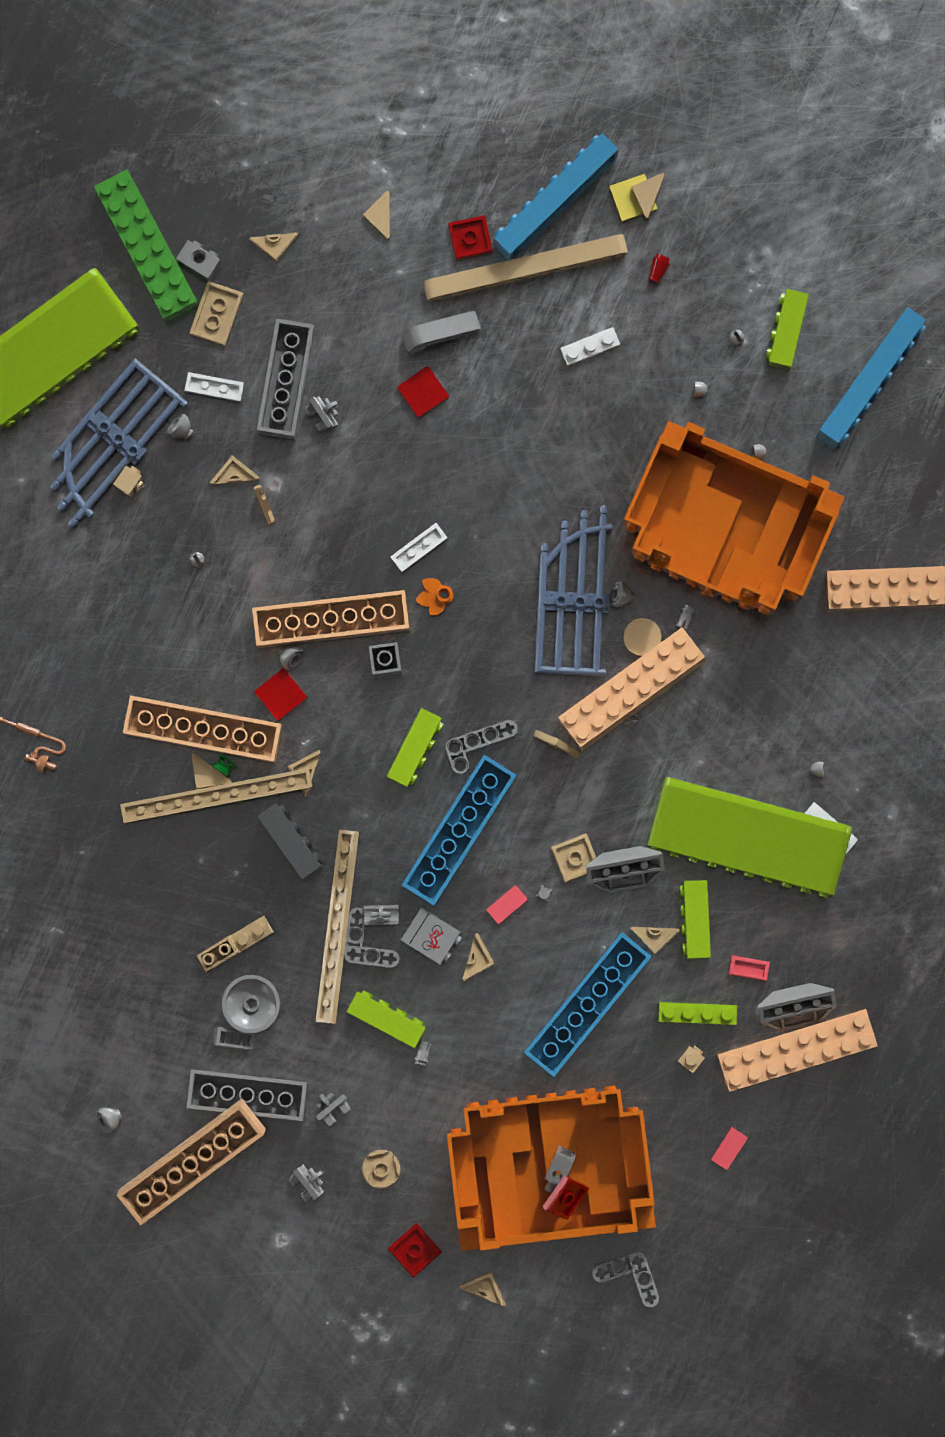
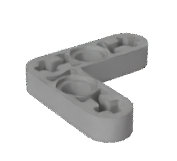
M359 907L353 908L349 913L344 951L345 959L353 964L387 968L396 967L400 961L397 952L363 947L365 932L364 910ZM356 911H360V914L363 915V918H360L358 925L362 924V929L350 927L351 923L355 924V918L352 917V914H356ZM353 930H358L361 933V937L357 941L350 939V932ZM355 949L356 953L361 954V950H365L363 955L364 962H360L361 957H355L354 960H351L347 953ZM374 951L377 953L378 958L375 962L367 960L368 952ZM380 952H384V957H389L390 954H393L397 960L392 965L387 960H383V964H379L381 959Z
M634 1252L599 1264L593 1268L592 1276L595 1281L600 1283L632 1273L643 1304L646 1307H654L658 1304L659 1295L646 1257L642 1253ZM635 1256L643 1258L641 1267L642 1269L646 1267L647 1271H640L635 1274V1270H639L636 1264H632ZM616 1262L624 1263L625 1269L623 1272L617 1273L614 1271V1264ZM610 1264L613 1276H610V1273L604 1274L603 1279L595 1276L598 1268L604 1271L608 1269L606 1265ZM646 1274L649 1276L650 1280L647 1285L639 1284L638 1278L640 1275ZM651 1285L653 1289H649L650 1294L656 1297L653 1299L652 1304L649 1301L645 1302V1298H647L646 1291L641 1292V1289H646Z

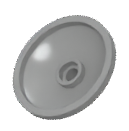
M245 975L235 979L226 988L222 998V1010L228 1023L235 1029L244 1033H257L270 1027L276 1020L280 1010V998L274 985L267 979L257 975ZM250 1001L255 1002L254 1008L249 1007L248 1003Z

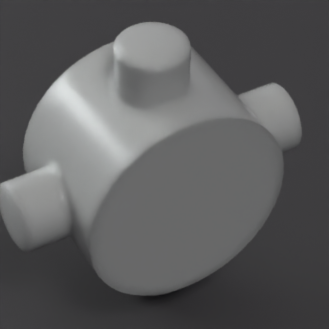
M542 885L536 897L547 902L549 901L548 898L550 893H552V889L544 888Z

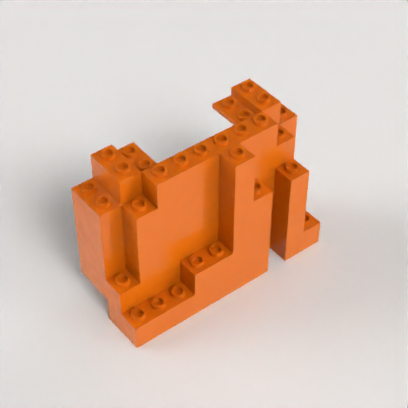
M668 421L663 434L660 435L623 521V526H626L625 529L632 533L639 532L631 552L634 555L633 558L641 562L647 560L649 561L648 564L651 565V569L657 572L663 570L669 573V577L679 580V578L684 579L689 586L695 588L700 586V590L703 591L702 594L713 598V596L721 595V599L726 602L732 603V601L739 603V607L748 611L750 608L754 610L756 607L759 613L766 616L774 614L782 594L786 595L785 599L789 601H800L837 519L845 496L828 490L830 482L813 475L811 480L807 481L704 436L706 429L691 422H687L684 428ZM684 443L706 451L705 457L701 459L683 451Z
M616 1086L603 1087L604 1091H595V1088L583 1089L584 1093L576 1094V1090L564 1091L563 1096H557L556 1092L547 1093L545 1098L529 1095L525 1096L526 1100L518 1101V1097L506 1098L505 1103H499L498 1099L489 1100L487 1105L479 1106V1102L467 1103V1107H464L466 1131H462V1128L450 1129L451 1133H447L461 1251L480 1249L481 1251L497 1249L500 1246L615 1232L622 1234L638 1232L640 1229L656 1228L653 1208L655 1204L643 1110H638V1107L626 1108V1112H623L621 1090L616 1089ZM558 1145L576 1152V1157L568 1177L589 1187L588 1192L568 1220L550 1213L542 1207L551 1195L550 1192L545 1190L548 1182L545 1176ZM559 1171L554 1172L557 1175L561 1174Z

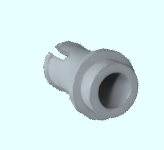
M685 605L684 608H681L683 611L676 626L687 630L692 616L696 613L695 608Z
M419 1041L417 1056L414 1058L416 1065L426 1067V1064L429 1063L427 1059L431 1043Z

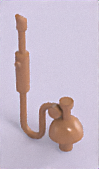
M0 717V723H5L15 727L18 731L35 737L40 736L62 745L60 751L42 746L37 747L31 753V757L26 754L24 759L25 762L35 763L37 771L42 774L45 769L54 772L56 764L48 762L49 756L43 755L38 758V751L43 750L54 755H61L66 750L65 743L60 739L41 733L38 729L19 722L16 724Z

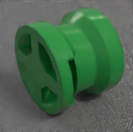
M221 753L219 760L214 762L212 766L228 777L229 771L236 764Z

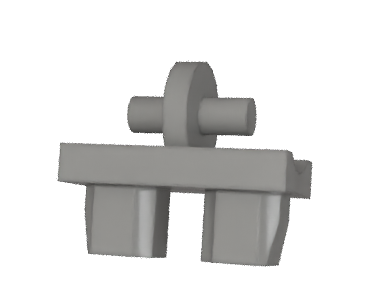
M312 397L309 400L310 404L305 408V411L310 417L317 413L319 414L321 419L315 423L319 431L335 428L338 425L334 419V416L338 414L334 409L338 406L336 401L330 403L328 398L322 401L320 397Z
M399 905L364 906V925H399Z
M321 1093L319 1096L322 1101L317 1106L321 1109L327 1105V1108L315 1117L330 1127L337 1121L330 1113L337 1108L343 1116L351 1110L346 1102L347 1098L343 1094L333 1103H330L335 1096L330 1093L325 1097Z
M302 1165L293 1172L294 1174L289 1179L295 1188L301 1183L306 1190L300 1193L305 1202L311 1199L315 1200L324 1193V1190L320 1187L323 1183L319 1178L323 1174L321 1170L315 1173L312 1168L307 1170Z

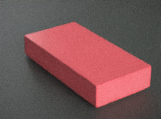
M515 885L486 911L499 925L528 899Z
M732 955L728 975L767 981L770 962Z
M731 1127L710 1160L728 1170L748 1137Z

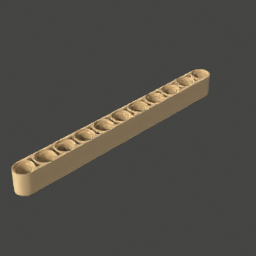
M619 234L428 279L423 284L427 301H436L622 257L628 254L624 235Z

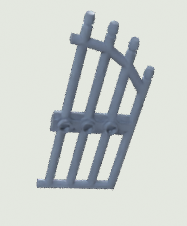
M135 358L51 457L56 461L64 453L63 471L50 488L55 491L66 480L69 490L68 495L57 508L62 512L72 500L80 508L74 515V518L68 523L71 528L75 527L84 515L89 519L93 516L94 512L90 508L118 477L124 467L130 462L136 465L147 452L143 446L178 405L185 408L188 404L184 398ZM137 369L144 377L110 417L107 418L100 410L132 372ZM151 381L159 388L122 430L114 422ZM166 393L173 401L136 442L129 436L130 432L160 397ZM88 426L95 434L71 461L72 442ZM103 438L110 444L109 447L75 485L72 471L95 444ZM117 450L124 458L85 503L78 493L113 452Z
M602 505L600 507L599 526L587 528L588 512L587 510H582L580 514V530L569 537L567 531L568 521H562L560 543L549 555L547 554L548 544H541L535 673L605 677L606 669H600L602 613H608L609 594H603L606 532H612V524L607 525V506ZM599 533L596 593H584L587 535ZM579 539L577 592H565L567 546ZM559 555L558 592L546 591L547 568ZM545 610L557 611L554 667L543 666ZM564 611L576 612L573 668L562 667ZM583 612L595 613L592 668H581Z

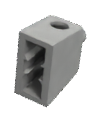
M558 1145L545 1176V1179L548 1180L545 1186L546 1191L552 1193L563 1176H568L575 1160L576 1152ZM559 1171L561 1174L557 1175L554 1172Z

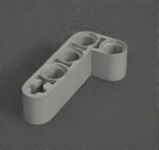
M471 311L413 326L402 337L408 354H413L423 350L428 345L477 333L481 330L476 312Z
M506 720L450 739L446 743V752L453 772L457 775H464L468 772L469 762L466 754L514 738L518 730L516 723ZM506 725L514 727V729L512 730V734H509L508 732H503V737L499 738V731L497 730V728L500 727V731H503L506 729ZM488 731H494L496 738L489 741L486 739L485 734ZM470 737H475L478 740V744L471 747L467 744V740ZM452 743H457L460 749L458 752L452 753L449 750V746ZM458 761H463L466 764V768L463 771L456 770L455 764Z

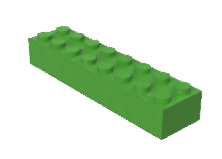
M128 169L95 185L96 193L165 323L199 306Z

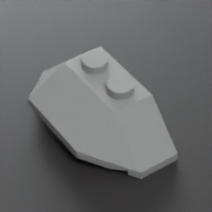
M642 846L602 853L586 865L589 885L595 886L607 893L647 887L660 873L665 871L662 852Z
M808 983L773 991L758 1005L761 1024L779 1031H786L820 1023L837 1007L833 988Z

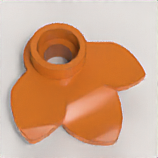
M423 579L422 583L425 591L419 594L416 602L421 606L429 607L431 616L438 615L444 611L445 605L453 600V590L449 586H442L438 579ZM442 592H446L448 597L443 599L440 595Z

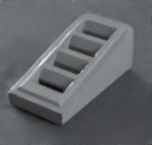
M215 1027L213 1046L253 1051L255 1033H244L237 1029ZM221 1032H224L223 1043H220ZM229 1033H232L231 1044H228ZM237 1034H240L239 1045H236ZM245 1035H248L247 1046H243Z

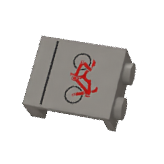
M421 907L401 941L441 965L442 962L447 963L451 956V953H449L452 946L457 947L462 937L459 936L460 931Z

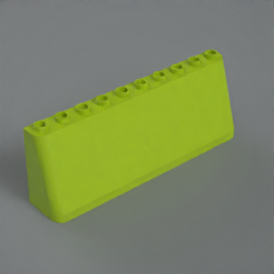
M96 268L89 270L0 336V430L5 427H11L16 422L15 419L20 416H26L34 405H41L49 394L57 393L64 383H70L75 380L79 372L87 371L92 367L94 361L102 360L107 356L109 350L112 348L117 349L122 345L124 339L127 337L131 338L138 333V324Z
M665 777L647 846L656 851L662 852L663 850L669 852L671 857L680 858V855L688 857L687 861L699 863L700 860L707 862L706 866L712 868L722 866L725 867L727 872L736 874V871L744 872L743 876L755 878V876L763 877L762 881L773 884L774 881L781 882L783 887L792 889V886L800 887L799 891L811 894V891L819 893L818 896L830 899V896L834 897L853 827Z

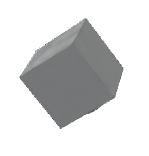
M397 642L369 646L373 678L402 674Z

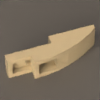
M262 916L196 956L205 971L208 972L260 942V940L274 933L266 917Z

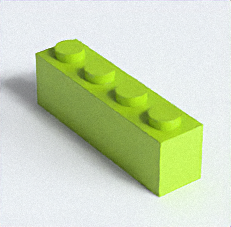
M787 289L785 294H781L779 305H782L781 312L777 311L774 322L778 323L777 329L772 330L770 341H773V346L768 348L766 359L769 360V366L786 370L791 369L809 294Z
M423 708L420 709L387 775L388 779L406 788L409 785H414L418 776L415 773L418 767H423L426 761L424 755L427 750L431 751L435 743L432 739L435 733H440L444 725L441 723V717Z
M707 880L684 881L683 885L680 886V897H684V905H681V916H685V924H682L681 928L682 936H686V943H682L683 955H686V959L711 958Z
M364 990L361 993L357 991L346 1012L416 1048L426 1029L423 1027L424 1022L415 1017L413 1020H410L406 1017L407 1013L398 1008L396 1011L388 1008L390 1006L389 1003L381 999L379 1002L371 999L373 995Z
M659 1002L658 1022L737 1025V1005Z

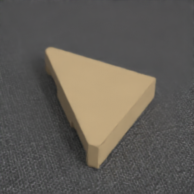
M664 172L631 187L645 219L649 218L665 176Z
M388 190L363 214L387 240L390 238V192Z
M296 232L291 234H274L250 237L249 241L277 262L299 235Z
M231 456L210 481V484L219 485L257 481L260 477L234 456Z
M260 485L255 486L254 490L268 525L275 523L262 487Z
M538 730L533 735L534 738L549 743L548 745L564 751L575 759H578L581 753L560 739Z
M320 750L289 765V770L296 771L309 768L311 780H313L321 754ZM310 788L300 790L304 798L307 797Z
M191 753L196 789L232 783L229 778L195 753Z
M630 928L654 955L680 931L679 928Z
M478 933L475 934L463 981L495 965Z
M492 1272L459 1285V1288L501 1306H506Z

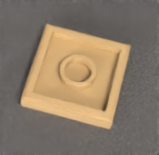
M587 833L551 847L564 883L587 875L586 865L596 858Z

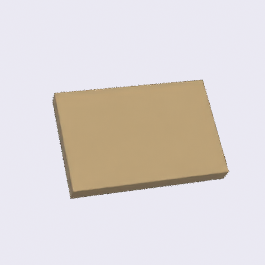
M207 281L189 335L226 347L244 293Z

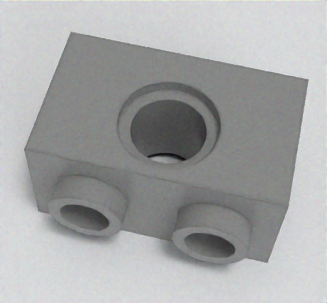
M187 240L176 258L177 263L204 280L211 281L221 265L219 255L211 250L207 252L202 249L203 245L197 241L192 243ZM203 256L205 259L202 263H196L195 258Z

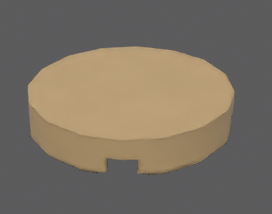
M639 618L627 625L624 630L623 640L629 652L643 656L661 643L662 636L660 628L655 622L650 619Z
M376 1150L370 1153L362 1165V1174L365 1181L378 1189L392 1186L398 1180L401 1172L397 1157L392 1152L386 1150Z

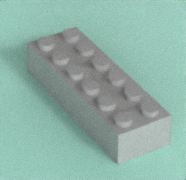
M276 319L257 424L258 434L296 440L315 332L314 325Z
M191 1069L187 1108L224 1112L240 1099H243L255 1116L304 1121L308 1082Z

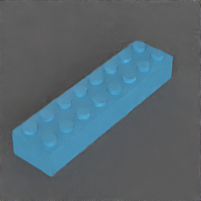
M603 133L599 137L597 135L594 136L589 142L590 145L585 150L582 148L575 155L576 159L572 163L569 161L562 168L563 172L560 175H554L549 180V185L545 189L542 187L535 194L536 198L532 202L527 201L522 206V211L518 215L514 214L508 220L509 224L505 228L501 227L494 234V247L507 260L514 259L617 159L618 148Z
M908 307L905 309L823 424L816 436L834 450L837 446L842 447L849 436L847 432L849 430L852 432L860 421L859 415L864 416L871 405L869 401H874L882 390L881 384L884 386L887 384L893 374L891 370H897L904 359L902 355H907L915 343L913 339L918 340L926 328L924 326L926 319Z
M483 755L405 878L402 887L435 907L517 775L486 755Z
M621 932L525 1050L524 1054L552 1077H555L652 956Z

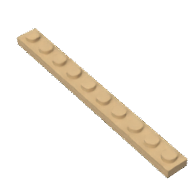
M307 768L120 804L123 823L307 789L313 786L310 770Z
M339 830L315 1022L336 1024L359 832Z

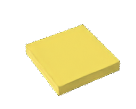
M645 174L609 186L621 222L643 215L631 187L647 180ZM655 202L653 204L651 212L656 211L658 209Z

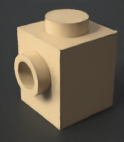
M125 466L113 485L131 498L134 492H138L143 486V478L140 475L142 472L133 466L131 468Z
M695 1045L693 1048L688 1046L677 1062L691 1073H694L705 1059L702 1056L704 1052Z

